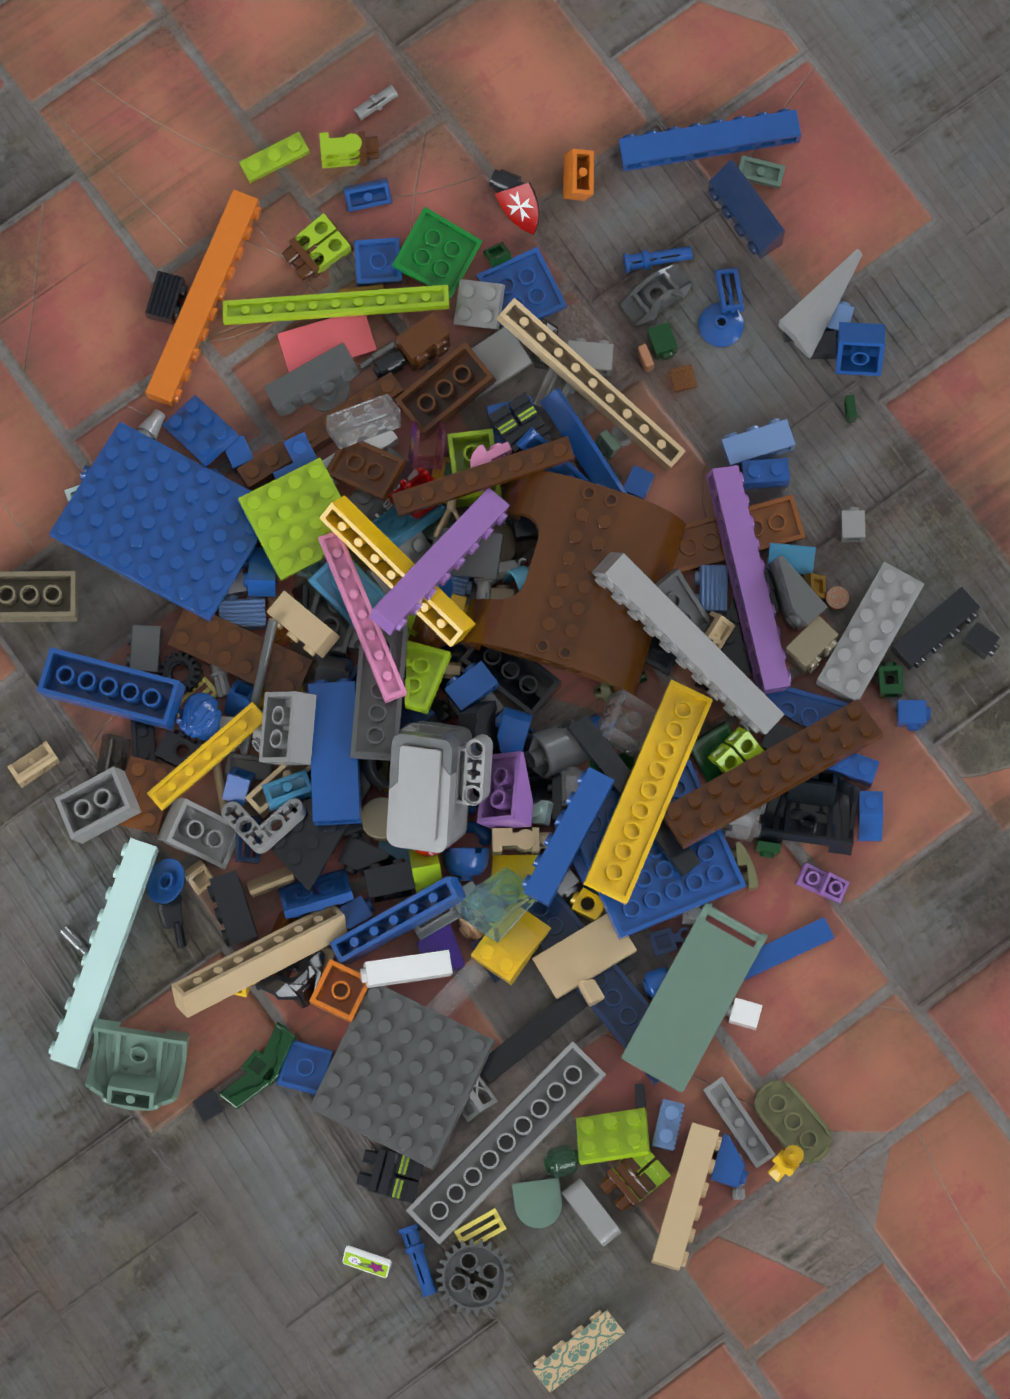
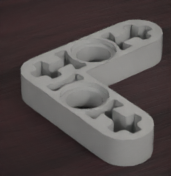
M295 798L285 802L260 826L237 802H228L221 811L226 822L258 854L265 853L303 820L307 813L303 803ZM294 807L298 810L296 813L291 811ZM233 810L240 817L238 820L230 814ZM286 815L287 818H289V820L286 821V819L283 816ZM281 821L283 823L282 827L277 831H273L272 826L274 823ZM252 823L249 831L241 832L244 824ZM257 835L263 843L259 845L253 837Z

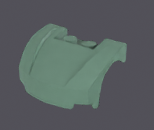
M97 1019L94 1026L92 1059L85 1081L86 1087L102 1097L103 1102L128 1110H157L160 1106L175 1102L183 1082L190 1033L167 1030L163 1034L120 1027L121 1022Z

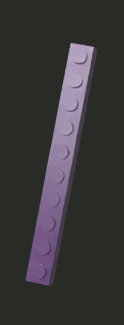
M738 465L715 468L706 475V480L754 682L764 694L781 692L791 686V674L786 668V652L781 647V632L779 626H776L774 618L775 607L769 597L770 585L764 576L765 564L760 559V544L753 530L754 519L750 516L748 509L749 498L743 488L744 477L742 472L739 471Z

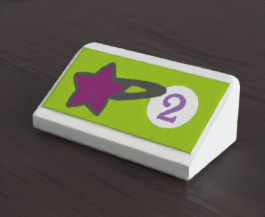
M349 1245L345 1248L342 1260L345 1265L383 1278L388 1276L392 1264L390 1259Z

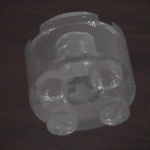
M766 803L724 826L723 828L727 829V831L723 832L724 836L752 842L755 837H759L762 824L758 822L760 814L763 815L765 812Z

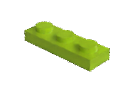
M297 132L239 163L248 181L252 183L310 154V151L300 132Z

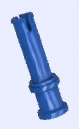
M690 245L655 252L642 250L641 253L630 255L623 253V264L626 273H630V270L642 268L649 270L654 265L693 260Z
M414 1224L398 1230V1233L402 1235L406 1246L404 1251L407 1255H410L423 1297L438 1293V1291L436 1290L423 1251L425 1243L421 1242L417 1230L419 1225Z

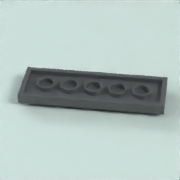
M405 625L401 631L396 629L391 635L381 628L404 684L408 625ZM361 643L359 646L350 757L352 759L391 761L392 740L400 733L403 697L387 703L384 702Z

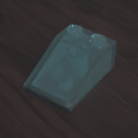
M505 867L476 886L459 905L462 919L498 943L536 900L523 893L525 888L522 887L525 879Z

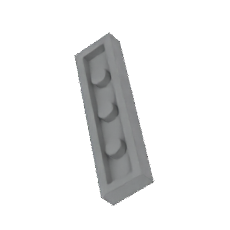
M723 1077L703 1089V1092L756 1169L776 1156Z

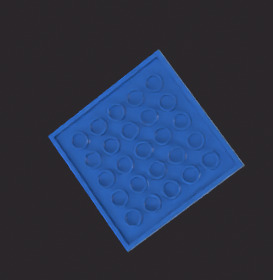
M688 759L670 803L702 786L690 759ZM614 790L610 791L579 850L588 871L620 799ZM721 829L689 846L701 863L683 877L679 875L653 841L627 904L598 892L619 940L746 887V883Z

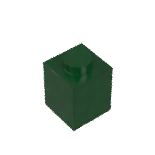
M669 322L647 329V338L655 359L668 360L674 357L675 353H677L678 345Z

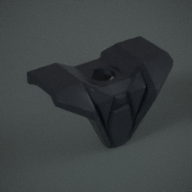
M319 950L260 980L255 985L256 989L264 990L274 995L278 1000H294L303 1009L310 1005L309 1000L322 976L325 954ZM292 971L298 972L295 977L290 978Z

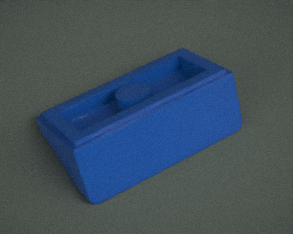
M387 178L343 187L348 212L392 203Z

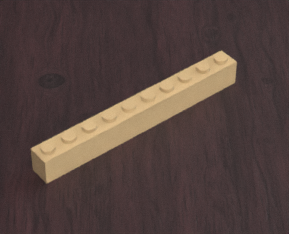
M514 298L499 314L496 320L663 469L668 471L686 452L685 449L517 299Z

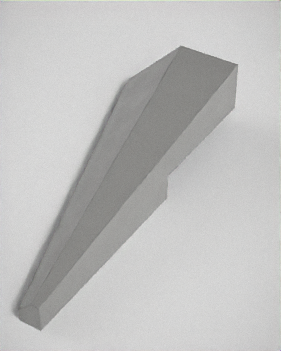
M858 248L779 321L778 327L794 341V345L809 359L813 356L862 258V253Z

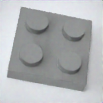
M460 279L453 324L499 330L500 322L496 319L502 311L505 285Z

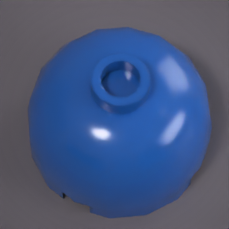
M449 847L443 851V861L447 871L452 875L459 876L460 881H473V876L483 873L488 865L489 848Z

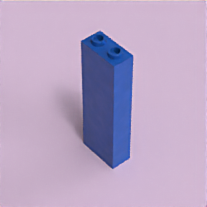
M341 678L337 682L328 683V680H315L313 684H308L309 694L316 695L311 756L313 822L316 826L362 823L360 759H352L350 757L356 683L349 678Z

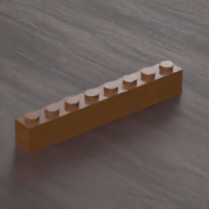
M392 372L388 373L237 468L240 478L250 491L268 484L275 479L273 472L293 463L283 443L284 441L305 432L314 453H317L395 404L396 401L394 399L404 392Z

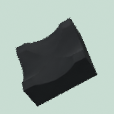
M496 700L478 702L459 714V726L468 728L472 734V739L480 734H484L491 738L493 750L500 748L497 738L498 729L495 727ZM476 742L475 745L477 750L482 752L483 748L481 744Z

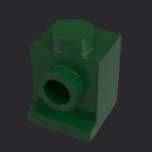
M895 662L883 663L882 667L877 669L879 698L902 697L904 694L902 665L896 666ZM891 677L894 683L887 684L885 679Z

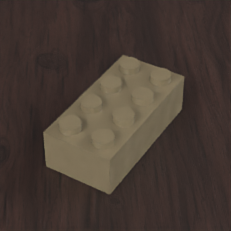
M76 571L0 572V623L78 622L79 577Z

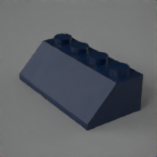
M733 159L730 160L709 181V190L707 192L714 202L718 201L721 205V212L724 217L731 219L735 224L734 229L736 233L746 239L750 252L753 255L757 254L761 259L782 245L785 230Z

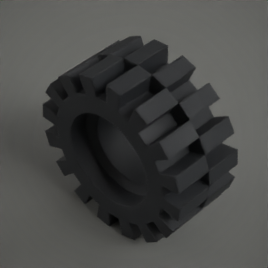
M178 651V653L172 652L170 657H164L166 661H161L160 665L162 668L158 669V673L161 676L174 679V668L178 665H185L188 668L189 674L182 681L186 686L184 695L186 692H193L194 687H199L198 682H202L200 674H203V670L200 669L201 664L196 658L182 651Z

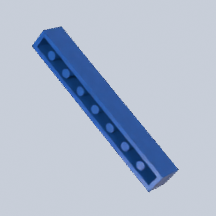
M785 108L772 114L761 112L754 117L737 116L730 121L718 119L712 121L711 124L702 125L701 123H694L687 128L671 127L663 132L651 130L646 132L645 135L639 136L627 134L619 139L618 147L623 171L799 143L801 131L797 110Z

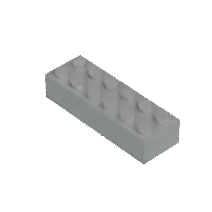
M884 562L815 685L845 702L851 703L856 699L860 700L921 593L924 583Z

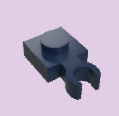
M671 927L648 934L655 957L677 951L676 944H683L685 941L681 937V933L689 929L684 927L673 934Z

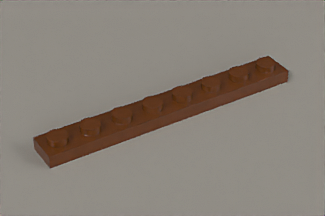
M566 436L393 493L392 497L398 516L403 517L573 461L575 456L569 438Z

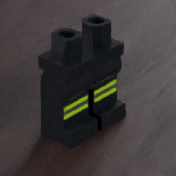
M526 392L508 403L509 408L505 404L488 415L490 424L504 443H509L512 454L523 451L516 443L531 427L547 442L552 441L549 428L534 408Z
M379 1149V1151L365 1150L362 1162L374 1165L372 1174L360 1171L357 1184L368 1188L369 1192L412 1204L415 1200L419 1183L398 1178L397 1175L420 1181L424 1165L396 1152Z

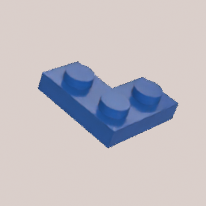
M305 432L283 442L293 463L273 472L275 479H278L317 459Z

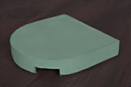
M559 1178L512 1184L515 1211L521 1222L531 1228L542 1229L552 1225L558 1219L562 1209Z

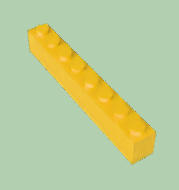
M345 495L333 501L319 518L391 589L415 565ZM437 586L435 588L437 592L429 601L424 599L421 603L423 606L417 615L452 647L462 641L476 623Z

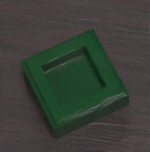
M500 242L483 251L486 260L492 268L513 259L504 242Z
M854 394L846 395L844 399L847 423L856 422L857 418Z

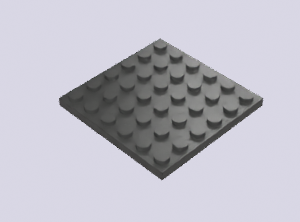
M385 986L368 988L309 1108L434 1170L496 1040Z

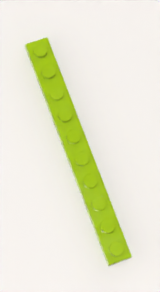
M448 285L227 300L223 301L224 325L444 310L450 309Z

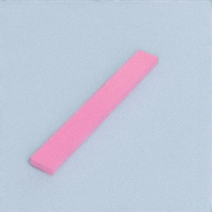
M334 532L318 537L384 702L387 703L406 696V689L381 628L369 618L373 609L346 544Z

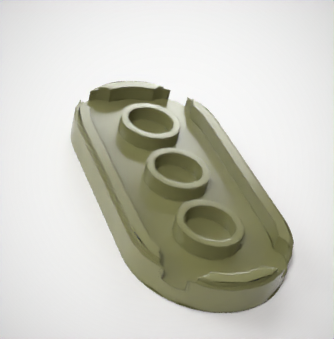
M781 1080L769 1081L759 1088L754 1098L756 1115L784 1149L789 1145L801 1147L804 1153L801 1163L812 1164L822 1160L831 1148V1131L799 1091L789 1082Z

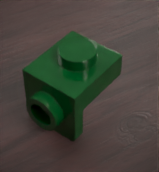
M758 830L754 853L760 854L761 858L774 859V856L777 857L780 854L781 844L759 841L760 830Z

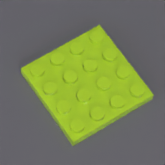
M321 458L238 498L280 581L326 559L318 537L333 531L319 518L333 501L341 498Z

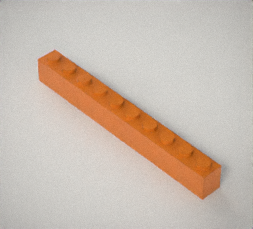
M233 189L146 389L147 398L172 408L175 402L178 403L183 393L181 387L184 381L188 382L192 370L190 367L192 362H196L200 355L201 349H199L201 341L205 342L208 337L209 329L207 327L210 321H214L217 316V304L219 300L223 301L226 295L227 288L225 286L227 281H231L234 277L236 261H240L243 256V244L252 235L253 228L251 226L253 221L258 220L262 208L260 207L259 199Z

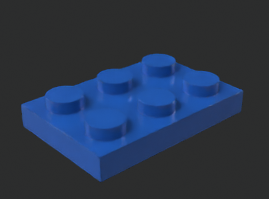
M196 395L162 424L164 429L205 467L239 437L235 430Z
M344 869L320 875L310 893L300 881L278 888L286 919L297 918L312 911H321L326 907L344 904L354 899L348 876Z

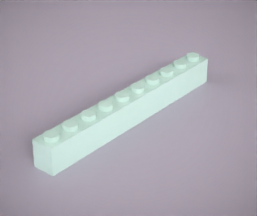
M130 838L129 843L125 842L122 848L121 856L124 857L121 865L117 864L114 870L113 878L116 879L113 887L109 886L106 892L105 899L108 901L105 909L101 908L98 914L97 921L100 923L97 931L93 930L91 933L89 953L85 952L83 955L81 975L77 974L75 977L73 997L69 996L67 999L65 1019H60L57 1027V1032H59L56 1041H52L49 1049L50 1059L55 1062L80 1070L94 1032V1026L99 1018L159 853V849L156 846Z

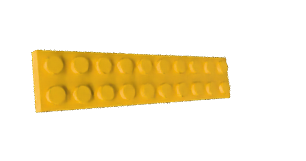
M671 679L583 883L584 885L619 902L628 903L713 699Z

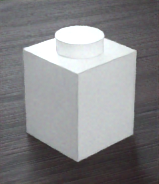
M735 998L734 1003H731L725 1016L730 1017L728 1023L756 1030L763 1005Z

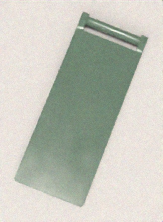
M710 902L704 904L621 1056L624 1061L681 1093L689 1083L768 935L762 932L760 934L712 907L713 904ZM706 916L713 917L755 941L754 947L705 920Z

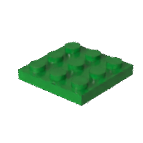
M423 207L391 266L424 286L448 285L450 300L459 286L460 279L465 275L483 241L427 207Z

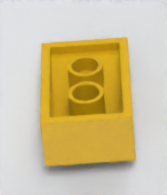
M512 902L482 938L471 954V957L503 981L512 985L549 933L551 927Z

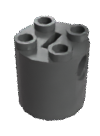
M573 719L564 720L530 734L526 738V762L540 777H551L589 760V757L579 746L576 739L567 730L569 726L575 723Z

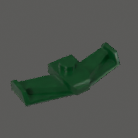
M277 1022L263 1054L255 1049L241 1067L247 1074L221 1092L219 1096L237 1110L267 1086L273 1085L280 1076L279 1072L296 1035Z

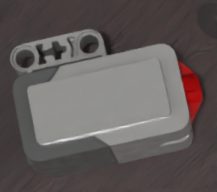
M428 721L410 723L400 729V733L392 740L387 840L392 846L414 849L422 856H434L451 847L453 843L465 835L468 805L476 806L490 794L493 742L490 737L480 734L472 739V734L466 727ZM476 742L481 744L483 748L482 752L477 750L475 745ZM473 788L479 791L480 797L474 795Z

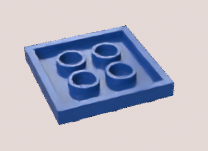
M538 246L476 275L480 282L505 285L502 311L514 298L539 320L567 308V304Z

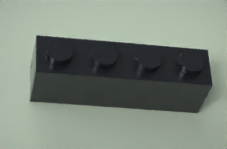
M963 587L959 588L892 646L891 651L908 670L913 667L918 669L927 661L925 656L930 652L933 654L937 653L944 646L942 642L948 637L953 639L961 632L959 627L965 622L968 625L971 624L979 616L977 612L980 606Z

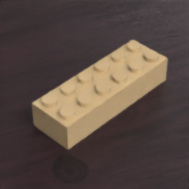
M692 1122L651 1263L679 1271L681 1266H686L689 1252L685 1250L687 1243L691 1244L694 1239L696 1229L692 1228L694 1220L698 1221L703 1206L698 1204L700 1197L705 1198L709 1183L705 1182L706 1176L711 1175L716 1160H713L712 1156L713 1152L718 1153L722 1137L718 1136L720 1130Z

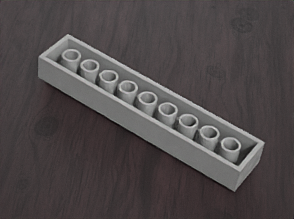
M610 552L592 571L596 576L595 581L604 589L607 587L613 593L611 597L619 605L624 604L629 609L627 613L635 621L640 620L645 625L643 629L650 636H656L661 641L659 645L666 652H672L677 657L675 661L682 668H688L693 673L691 677L698 684H704L709 689L707 693L714 700H720L725 705L723 709L730 716L733 717L735 715L740 720L739 725L743 729L755 734L766 735L782 718L784 713L624 553Z
M572 1041L410 1205L406 1212L441 1245L606 1077V1073Z

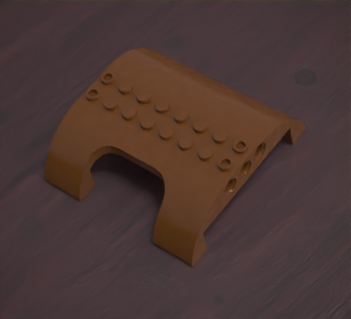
M539 471L507 482L502 497L510 505L506 512L507 518L519 521L521 516L527 517L536 524L538 530V541L522 589L510 598L498 600L471 599L466 615L476 625L457 644L475 648L476 650H480L481 646H485L614 686L612 692L635 698L653 637L643 629L645 625L640 620L635 621L627 613L629 609L624 604L619 605L611 597L613 593L607 587L604 589L595 581L596 576L592 571L610 552L624 553L656 584L673 569L686 524L670 511L649 501L559 473Z

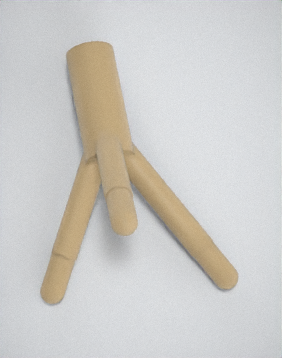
M456 499L447 502L446 511L434 533V537H438L443 527L447 528L451 513L454 514L456 520L460 518L456 510Z

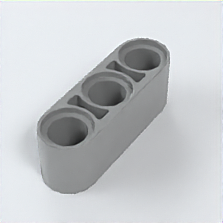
M580 1178L561 1192L602 1247L622 1233Z

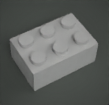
M296 691L265 692L259 762L276 765H311L316 695Z
M114 766L54 798L71 840L82 844L141 813L125 771Z

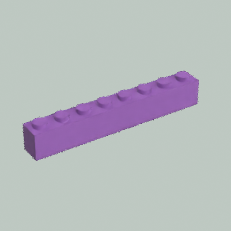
M488 488L373 608L369 618L389 635L396 629L401 631L408 622L406 618L410 614L415 616L423 605L421 603L424 599L429 601L437 592L435 588L439 584L443 586L450 579V572L453 569L457 571L466 561L464 557L467 554L472 556L480 546L478 543L481 539L486 541L494 532L492 528L496 524L500 526L508 517L506 512L510 505Z

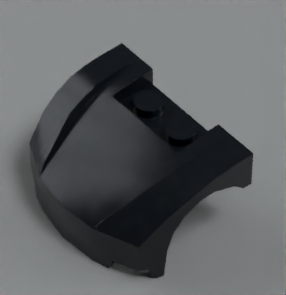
M830 770L822 771L763 805L759 841L781 844V846L783 840L828 846V853L851 856L854 844L855 816L860 792L859 786H854L843 780L842 774Z

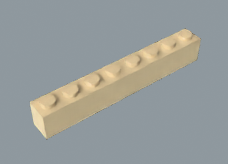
M335 905L326 907L321 911H314L171 984L176 1007L189 1018L330 945V942L347 933L344 914Z

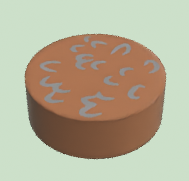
M836 586L827 592L826 604L832 610H842L847 606L849 594L846 589Z

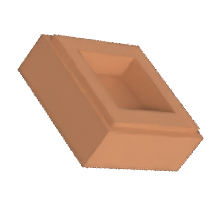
M647 345L638 346L637 355L646 373L653 371L654 362Z

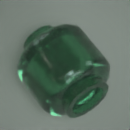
M567 1144L550 1148L547 1155L544 1156L545 1169L549 1175L552 1174L555 1178L574 1174L577 1171L578 1164H580L578 1151L573 1150Z

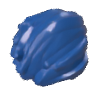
M195 693L188 697L183 705V709L179 710L180 716L176 719V723L179 724V728L186 735L206 742L220 729L222 713L218 709L219 703L209 694Z

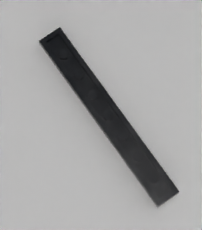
M586 714L569 726L567 730L573 735L600 773L614 779L615 784L612 788L620 797L631 771ZM662 820L654 842L679 875L683 877L699 865L701 861L690 847L682 848L667 824Z
M629 956L617 963L626 976L637 968ZM576 989L563 995L489 1054L481 1073L491 1084L588 1007V1004Z

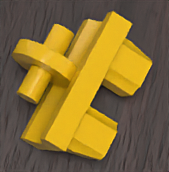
M789 1145L785 1150L783 1149L772 1160L775 1165L768 1171V1174L777 1182L785 1174L790 1177L800 1166L804 1158L801 1147Z

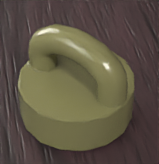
M601 682L593 690V695L596 698H603L604 702H611L616 699V693L612 692L614 686Z

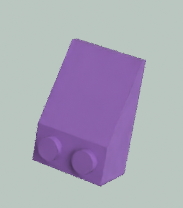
M524 752L492 754L490 794L484 801L479 803L477 823L490 829L531 826L533 799Z

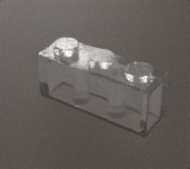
M389 394L327 415V433L339 449L401 427V410Z
M471 958L426 1007L451 1018L490 977L489 973Z

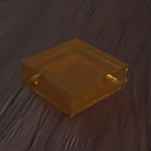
M691 364L669 370L675 393L697 388Z

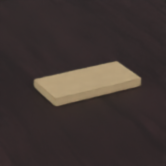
M605 914L535 956L532 960L555 998L558 999L577 988L579 982L592 979L637 952V949L629 936L618 939L608 914Z

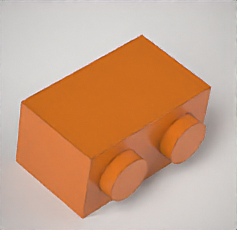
M571 149L563 155V199L585 201L594 195V151Z

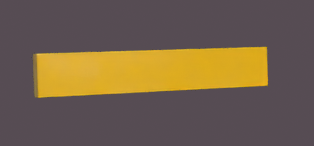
M251 702L148 791L149 797L164 811L253 734L254 730L262 725L263 713Z

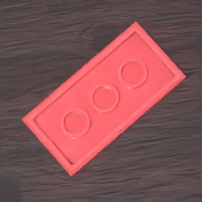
M366 315L332 317L277 334L288 372L293 371L341 343L345 344L353 359L377 351Z

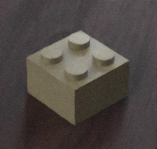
M818 615L786 647V660L802 675L807 671L811 674L820 665L821 657L823 655L828 657L834 651L835 646L838 644L836 640L839 634Z

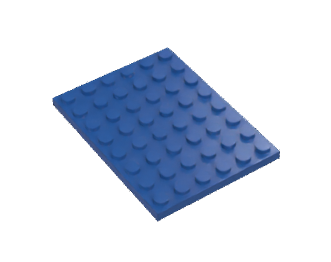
M119 422L49 533L50 537L209 622L259 542L238 501L239 497L252 491L122 422Z

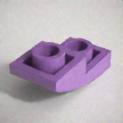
M803 863L795 882L796 885L837 903H841L850 883L808 863Z

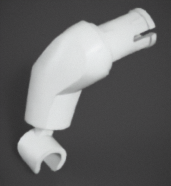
M520 558L517 563L515 560L500 562L497 581L503 579L508 570L520 567L527 560ZM474 578V582L477 584L476 599H490L491 586L497 581Z

